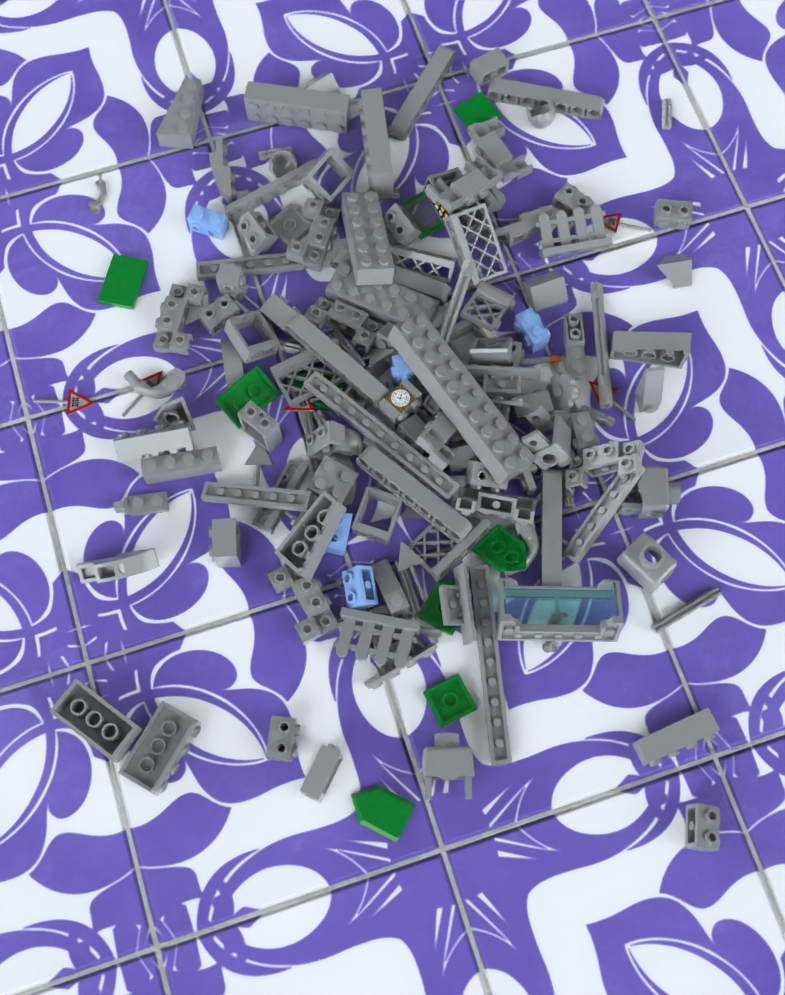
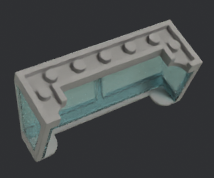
M510 577L498 580V641H618L624 625L619 580L604 579L597 587L518 586V582Z

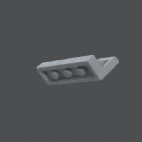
M389 242L391 254L396 255L399 260L394 264L395 266L432 279L451 283L457 259ZM411 258L416 266L407 268L403 261ZM425 262L430 263L433 270L428 273L424 272L420 265ZM442 266L450 268L448 277L441 276L438 269Z
M289 459L273 488H279L281 484L289 483L286 489L299 490L310 472L309 465L304 462L298 464ZM292 466L297 470L293 477L289 478L288 471ZM261 507L252 521V525L272 535L287 510H270L268 508V511H265L266 508ZM270 515L264 525L258 522L261 516Z

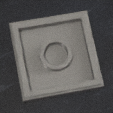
M290 203L268 223L278 236V239L288 247L291 239L300 241L308 234L312 221L302 217V213Z

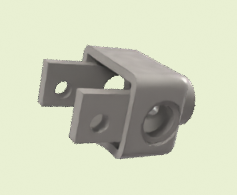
M541 405L525 412V417L532 426L530 433L522 437V442L535 456L536 460L534 462L543 470H547L555 465L561 468L567 466L575 456V451L570 447L571 428L558 413L550 415ZM553 429V435H548L545 431Z
M642 465L646 470L635 484L636 503H622L618 509V514L636 515L637 519L661 518L668 510L670 504L678 505L680 503L681 484L679 481H668V469L666 467Z
M647 533L640 534L617 558V563L650 593L655 592L677 566V561ZM649 552L657 559V562L651 563L647 561L644 554Z
M458 733L434 734L435 746L425 747L422 755L421 779L425 780V800L432 799L431 780L464 779V799L471 800V779L475 776L472 749L469 746H459Z

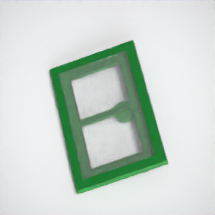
M424 191L399 204L404 207L422 231L418 236L421 240L445 227Z

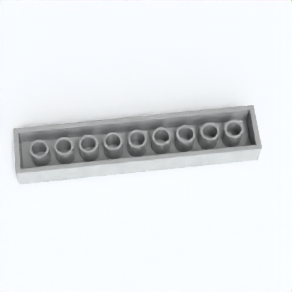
M421 312L395 324L387 337L497 483L502 485L526 471L536 460L535 456L522 442V439L426 315Z

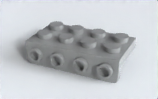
M162 700L118 773L156 796L160 793L162 794L168 786L167 780L170 775H174L178 770L180 758L188 753L191 747L189 743L192 738H196L199 735L201 722Z

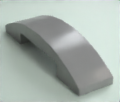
M227 338L221 339L226 384L227 389H229L244 376L241 356L231 340Z

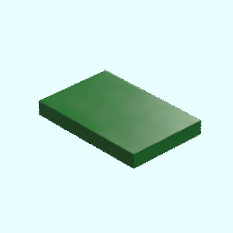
M113 254L98 302L134 310L148 268V260Z
M256 365L215 399L214 402L232 423L240 429L242 426L237 413L250 400L263 409L281 393Z

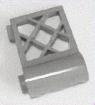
M481 281L476 292L460 312L459 317L490 332L493 330L497 331L502 324L500 320L503 315L509 310H513L516 304L515 296ZM475 300L482 302L484 305H476ZM491 309H497L500 312L493 313ZM479 310H486L488 314H481ZM475 311L476 315H470L466 312ZM483 319H491L492 324L485 322Z

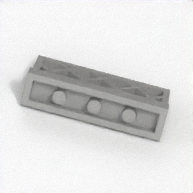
M485 203L443 218L460 269L464 259H471L476 263L468 287L508 272ZM480 208L483 213L482 221L474 217L476 211ZM464 215L469 218L466 226L460 223L459 216ZM472 220L480 224L477 232L469 229ZM483 226L488 228L489 235L487 238L480 235ZM467 232L475 235L472 244L466 240ZM478 238L486 241L483 249L475 246ZM488 244L494 246L495 251L493 255L486 252ZM473 249L481 253L478 261L472 258ZM484 255L491 258L488 267L481 264ZM494 261L500 264L501 271L496 272L491 269ZM479 266L487 270L485 276L480 279L477 273Z
M336 337L332 338L331 340L340 347L338 339ZM309 350L270 367L272 378L277 383L290 407L315 396L309 390H306L304 386L302 388L293 387L295 380L305 382L312 372L317 371L323 377L324 375L332 376L333 379L330 382L335 386L344 382L334 372L326 371V365H324L323 370L314 368L315 364L321 361ZM307 370L308 374L306 377L297 376L298 372ZM285 378L292 379L290 385L282 384L280 380ZM291 391L300 392L297 398L291 400L289 397Z
M457 499L449 505L453 509L456 507ZM476 512L471 513V515H462L466 519L475 518L478 523L472 527V530L460 543H456L453 540L440 541L441 531L430 524L408 547L412 550L416 546H423L424 554L417 555L420 558H424L425 562L419 565L432 575L433 579L438 583L492 529L490 521L486 518L483 519ZM429 533H437V541H426V536ZM451 544V550L448 553H440V545ZM437 545V554H426V546ZM426 558H437V564L431 569L426 564Z

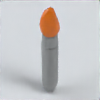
M551 355L550 357L523 358V361H519V364H553L561 361L562 357Z

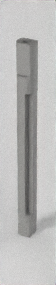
M464 259L459 278L439 333L447 344L449 343L476 263L471 259Z
M595 281L590 285L593 309L599 402L601 409H608L613 406L608 360L603 284Z

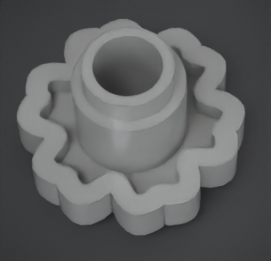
M556 373L550 378V384L546 386L554 410L567 411L573 407L574 401L580 396V389L575 385V378L570 374Z

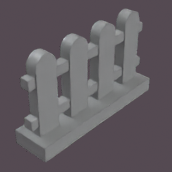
M598 204L591 206L589 214H584V210L581 207H577L573 210L572 217H567L566 212L560 210L555 214V220H550L546 213H542L538 217V223H535V227L539 228L541 241H538V244L543 246V249L539 251L540 259L611 246L613 244L612 237L606 238L609 230L604 227L603 216L606 215L605 211H602ZM585 219H591L593 232L587 231ZM568 222H574L576 235H570ZM551 225H557L558 238H553ZM589 237H594L595 240L589 241ZM571 240H577V243L572 244ZM554 243H560V246L554 247Z
M342 607L340 612L342 622H339L338 625L341 632L338 641L333 643L338 657H346L350 650L355 651L356 659L363 662L367 659L368 654L375 656V662L379 666L385 665L388 658L394 659L395 667L399 670L404 669L407 666V662H412V656H409L412 643L416 644L417 637L420 635V622ZM354 631L360 632L357 645L351 644ZM373 635L380 636L377 649L370 648ZM393 639L399 640L396 653L390 652Z

